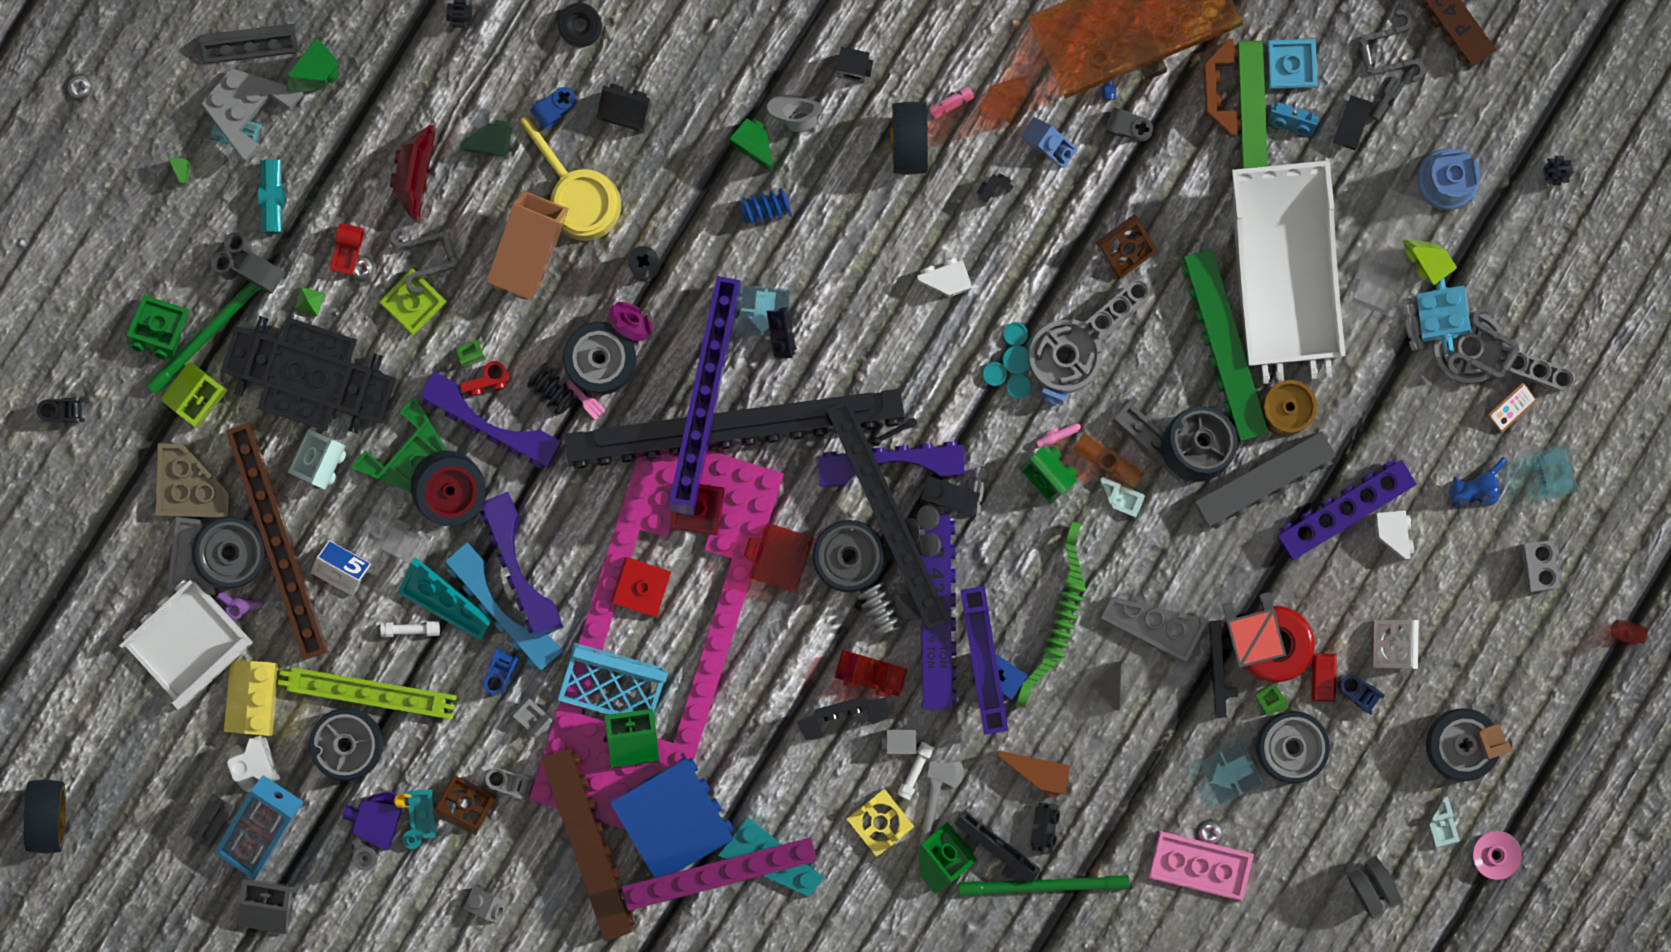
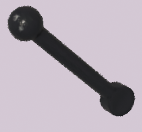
M910 418L904 425L879 438L873 437L871 440L872 445L879 446L881 441L908 427H915L917 420Z

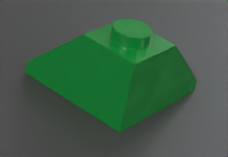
M315 38L288 73L287 91L289 93L325 89L328 83L333 84L340 74L338 71L339 62L319 39Z
M746 119L730 138L731 145L771 172L773 161L767 132L764 130L766 126L756 119L752 121Z
M948 822L919 845L920 876L934 894L951 884L977 861L972 852L963 845V841Z

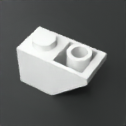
M956 258L943 262L944 267L934 269V266L920 270L921 275L917 276L918 283L947 297L972 290L963 260L958 262Z
M1406 510L1374 514L1376 538L1402 560L1411 559L1410 554H1414L1413 540L1408 537V530H1411L1410 515H1406Z

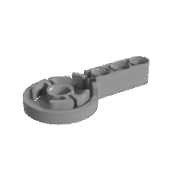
M1141 280L1131 282L1087 321L1075 319L1072 321L1060 320L1044 326L1033 338L1029 350V365L1036 380L1045 388L1058 393H1073L1088 386L1095 379L1101 365V341L1146 303L1149 295L1148 285ZM1140 289L1144 296L1135 298L1132 296L1131 291ZM1121 304L1126 308V311L1119 314L1114 311L1113 307ZM1104 320L1107 322L1108 327L1099 329L1095 322ZM1061 348H1069L1074 352L1075 358L1071 363L1063 364L1056 357L1057 351Z
M1469 311L1472 333L1460 335L1452 339L1454 353L1449 351V354H1445L1443 341L1433 340V356L1439 369L1450 379L1465 384L1484 381L1490 378L1491 375L1462 359H1456L1453 362L1454 367L1459 369L1458 375L1450 372L1447 365L1449 358L1455 353H1463L1461 344L1464 339L1473 338L1478 342L1479 350L1477 354L1470 357L1485 364L1487 367L1493 368L1497 372L1502 370L1500 367L1508 352L1513 350L1503 341L1492 337V335L1489 337L1485 332L1475 327L1473 316L1476 311ZM1486 314L1478 316L1480 323L1505 336L1499 324ZM1519 351L1516 354L1518 355L1517 358L1521 361V368L1515 370L1511 367L1510 371L1506 372L1555 391H1564L1574 383V375L1569 369ZM1535 365H1539L1544 369L1542 378H1537L1533 374ZM1558 373L1566 376L1567 383L1565 386L1557 384L1556 376Z

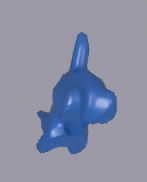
M1502 457L1487 473L1481 474L1472 481L1462 482L1454 476L1449 491L1453 501L1452 507H1465L1475 500L1482 503L1483 506L1495 504L1500 498V487L1498 486L1496 474L1504 467L1506 458Z

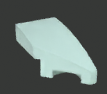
M1102 477L1101 482L1113 509L1136 518L1145 495Z
M1444 797L1429 824L1435 849L1460 842L1448 797Z

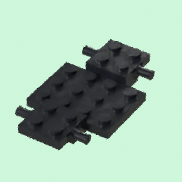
M259 316L255 329H244L235 326L220 371L232 375L238 380L233 394H239V396L243 397L247 383L263 385L265 387L257 409L323 431H328L335 409L353 417L348 431L358 434L362 421H373L382 424L397 378L385 375L379 370L384 356H378V354L374 353L370 367H362L350 363L358 341L357 339L290 317L287 318L280 340L264 333L269 319Z

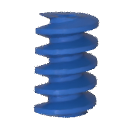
M782 188L778 189V196L770 190L768 198H766L763 192L760 193L759 200L753 194L750 195L749 202H747L744 196L741 197L740 208L745 227L747 220L754 226L756 218H759L762 224L765 223L767 215L771 221H774L776 213L780 219H783L784 211H787L789 216L792 217L788 196Z

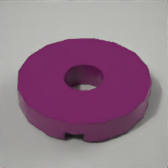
M617 302L607 312V319L610 325L618 333L631 340L644 341L653 331L651 319L647 315L644 317L641 314L642 310L633 304Z

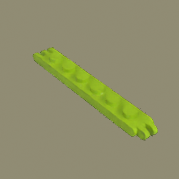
M290 667L289 671L280 670L279 675L288 676V681L278 679L277 683L278 685L287 686L286 691L447 719H453V714L444 713L445 708L455 710V705L446 704V699L454 701L457 698V695Z

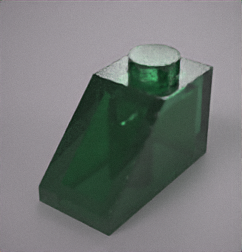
M495 120L494 124L487 123L461 142L460 149L466 152L509 158L514 129L508 126V122Z

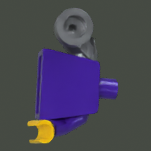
M385 791L371 795L368 800H363L360 809L349 805L346 806L342 819L355 823L350 839V849L354 853L352 858L356 868L367 871L374 868L377 864V853L371 848L369 842L383 850L388 851L390 849L403 808L410 807L404 804L405 797H411L410 794Z

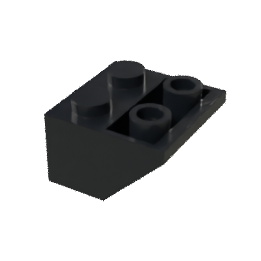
M610 84L609 87L603 85L597 119L644 133L652 107L651 100L647 97L646 93L633 90V93H628L624 91V87L616 84Z

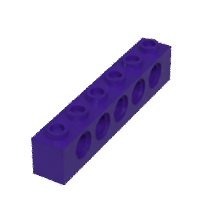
M1392 459L1381 466L1383 468L1382 472L1377 475L1371 472L1361 478L1363 482L1361 485L1355 488L1352 484L1340 491L1343 496L1336 500L1330 497L1322 502L1320 510L1314 513L1311 509L1299 516L1302 520L1293 526L1292 522L1281 527L1279 529L1281 534L1276 537L1290 560L1297 559L1416 486L1417 483L1402 460L1395 462ZM1383 477H1388L1392 481V487L1389 490L1383 489L1380 485ZM1363 489L1371 492L1372 498L1368 503L1360 499V492ZM1342 502L1350 504L1351 512L1349 515H1343L1339 511V505ZM1322 514L1328 515L1331 520L1327 528H1323L1319 524L1318 520ZM1301 527H1306L1310 531V537L1306 541L1301 540L1298 536V530Z

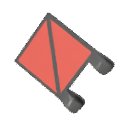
M1269 592L1260 595L1264 611L1236 618L1233 603L1227 602L1222 604L1238 668L1286 656L1272 597Z

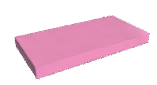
M1159 831L1148 878L1243 901L1254 854Z

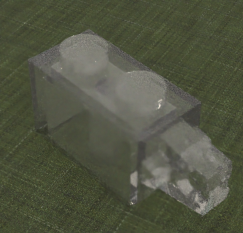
M372 517L366 528L369 533L380 540L379 544L382 550L408 563H411L414 557H416L425 564L435 543L430 541L432 536L420 530L417 534L410 531V525L399 519L394 523Z

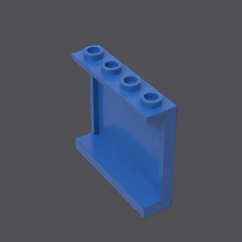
M684 753L680 754L682 759L620 795L615 792L608 796L611 806L654 878L677 873L734 840L731 834L734 828L728 818L722 819L719 814L722 811L720 804L716 798L711 799L707 792L711 789L704 777L699 779L695 773L699 769L692 757L687 759Z

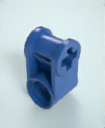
M560 87L547 98L539 101L530 111L544 130H546L576 106L577 97L569 88ZM561 95L569 96L568 100L570 102L568 104L561 102Z
M497 647L483 682L484 688L489 694L496 696L505 691L510 677L517 667L520 656H511L502 652L501 648ZM499 660H504L506 662H509L510 664L503 663ZM499 678L502 683L500 689L497 691L490 690L488 686L490 679Z

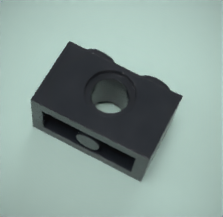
M841 47L836 77L864 83L865 77L870 78L873 60L869 59L870 53Z

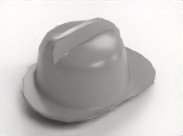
M781 95L774 97L768 102L767 111L769 114L784 120L790 131H816L817 115L822 110L820 103L793 95Z

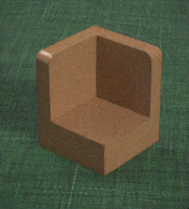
M1499 724L1476 731L1485 759H1492L1512 752L1509 742L1505 741Z

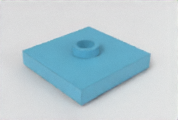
M1316 39L1267 41L1269 89L1318 87Z

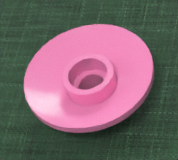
M1492 831L1484 834L1476 842L1473 849V861L1478 871L1485 877L1494 880L1505 879L1513 875L1519 868L1522 859L1521 848L1517 840L1510 834L1502 831ZM1495 850L1500 853V857L1497 860L1492 858V852Z

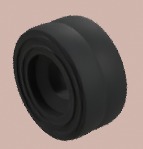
M573 3L561 12L558 18V30L568 44L574 47H587L599 38L602 31V21L598 12L592 6L585 3ZM582 18L586 21L587 27L584 31L578 32L574 30L573 23L576 19Z

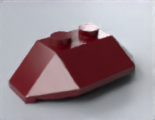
M428 125L402 143L400 150H396L394 164H398L396 174L392 173L390 187L393 188V193L412 220L418 223L420 221L436 134V127L434 125Z

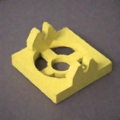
M885 789L847 818L876 857L914 828V825ZM883 804L892 809L883 814L877 813L872 806ZM867 811L872 817L871 826L864 830L862 820ZM880 815L884 816L888 822L887 826L882 830L876 829L873 825L875 817ZM897 815L899 825L897 832L894 834L889 828L890 819ZM875 831L884 832L888 840L877 841L869 836Z

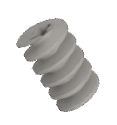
M884 582L863 590L858 596V600L866 599V602L861 605L862 609H870L865 614V617L874 618L869 623V626H877V629L872 632L873 635H884L902 627L894 626L899 617L890 616L896 611L895 608H887L892 600L883 599L888 593L887 590L879 589L885 584Z

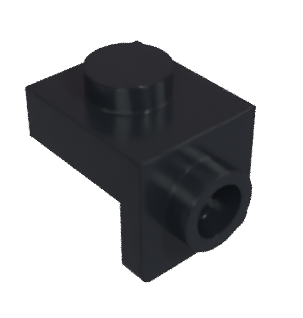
M1000 173L998 176L993 174L988 183L983 181L976 192L980 195L978 202L986 206L997 186L1011 193L1014 187L1010 184L1011 180Z

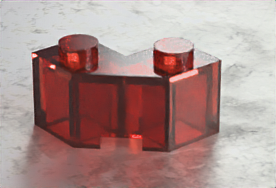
M842 650L834 678L844 680L842 685L854 689L857 688V684L875 689V695L889 698L890 694L900 697L908 669Z

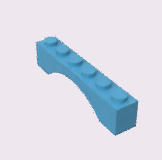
M470 543L464 544L445 561L449 565L446 570L454 579L459 577L465 583L462 586L465 592L470 597L475 595L479 599V608L486 615L490 613L496 619L494 625L502 634L507 631L512 637L509 642L518 652L523 650L528 657L525 660L534 670L539 668L543 671L564 652L549 634L537 639L534 632L529 634L526 627L512 620L500 608L488 586L485 560Z

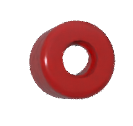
M1274 606L1279 630L1290 641L1288 654L1281 659H1271L1242 667L1247 674L1259 681L1279 683L1292 680L1306 670L1313 658L1315 639L1309 623L1295 610L1283 606ZM1260 608V609L1255 610L1254 612H1252V613H1250V614H1254V613H1258V612L1264 611V609H1263V608Z

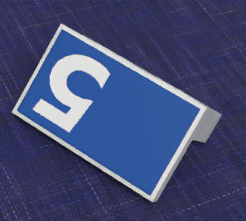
M329 540L317 556L311 574L353 596L371 563Z

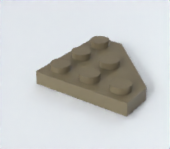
M158 443L156 516L217 518L230 516V493L185 445Z

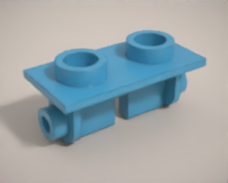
M1277 102V104L1272 103L1270 114L1266 121L1267 124L1279 129L1284 128L1294 131L1302 136L1312 137L1318 121V116H1315V113L1298 108L1297 114L1292 115L1294 107Z

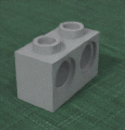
M1553 540L1521 544L1527 592L1560 588L1559 583L1563 582L1561 569H1557L1556 559H1559L1557 544L1554 545ZM1538 547H1542L1546 551V558L1543 561L1538 560L1535 556V551ZM1542 571H1546L1550 576V580L1546 585L1539 581V574Z

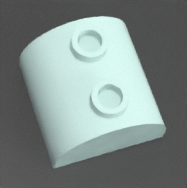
M308 429L288 473L326 490L327 486L332 485L335 480L334 470L337 464L342 463L345 459L346 452L344 449L346 446Z

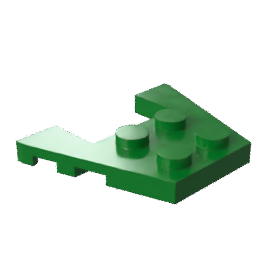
M414 396L399 413L417 428V431L388 464L383 466L365 450L351 466L357 471L411 493V477L420 461L432 453L447 451L422 406Z

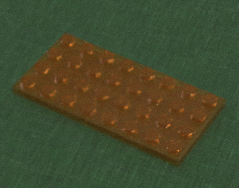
M1067 0L1028 16L1030 26L1065 99L1243 26V20L1233 0Z

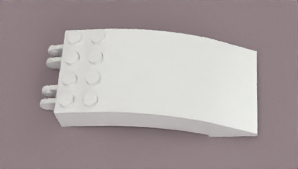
M1330 161L1232 170L1237 273L1244 349L1248 367L1261 366L1263 384H1269L1268 365L1276 364V379L1279 383L1284 381L1283 363L1309 361L1310 378L1317 379L1316 360L1324 359V374L1326 378L1332 377L1331 359L1346 356L1338 283Z

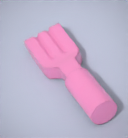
M570 379L566 382V388L569 391H574L573 395L576 398L579 397L578 399L582 402L583 409L596 421L605 412V409L594 398L585 396L584 392Z

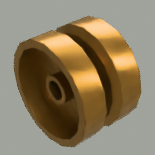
M1286 380L1277 383L1266 392L1261 401V409L1269 430L1278 435L1290 436L1298 434L1312 423L1316 416L1317 402L1314 393L1307 385L1300 381ZM1287 403L1291 404L1290 408L1293 411L1286 410L1285 406Z

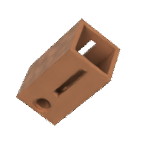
M523 191L513 204L486 282L492 284L495 289L508 290L520 299L531 300L542 286L569 208Z

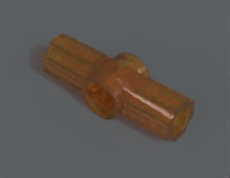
M1085 433L1082 434L1072 450L1132 490L1144 474L1142 470L1120 457L1115 451L1108 449ZM1104 455H1111L1114 458L1115 464L1113 467L1107 468L1102 464Z

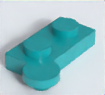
M433 789L408 791V794L411 795V797H408L411 830L404 833L402 838L404 846L408 849L418 848L422 843V839L436 838L435 816L432 815L434 811Z

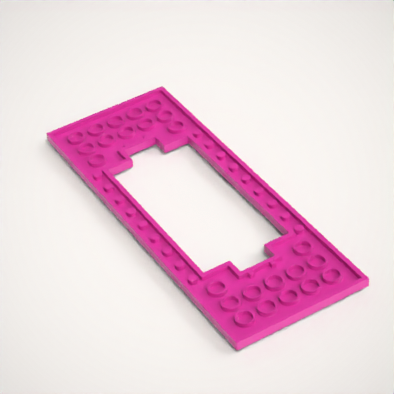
M707 451L700 484L724 487L725 493L718 536H708L704 550L731 558L732 560L675 741L672 743L657 738L659 762L611 768L607 742H604L606 736L604 721L583 715V707L560 701L543 755L572 746L573 751L577 750L581 760V764L578 767L581 774L585 773L589 787L586 790L588 796H593L597 810L594 813L596 819H601L602 823L626 830L611 806L608 796L615 792L620 795L682 759L680 755L682 753L685 754L687 759L692 757L694 760L784 473L714 451ZM670 453L660 454V457L656 459H646V456L637 457L578 644L600 650L603 649L616 608V604L610 603L624 558L632 557L640 530L668 538L671 530L672 516L669 500L679 456H670ZM575 661L572 669L576 677L589 671L585 663ZM589 665L591 669L596 667L593 665ZM570 675L569 681L574 679L572 675ZM589 675L578 681L584 692L590 689L593 677ZM574 683L566 688L564 696L574 698L582 693L577 684ZM584 697L581 698V699H579V700H581V701H585V702H586V700H585ZM541 760L529 800L558 808Z

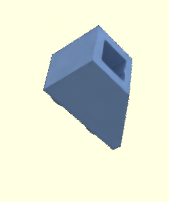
M1035 117L1032 118L1020 136L1031 147L1062 168L1067 166L1078 150L1052 125Z

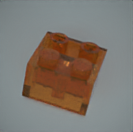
M1021 76L990 86L979 107L978 115L1004 127L1006 122L1011 123L1018 108L1014 105L1017 101L1022 102L1029 86L1026 85L1027 78Z

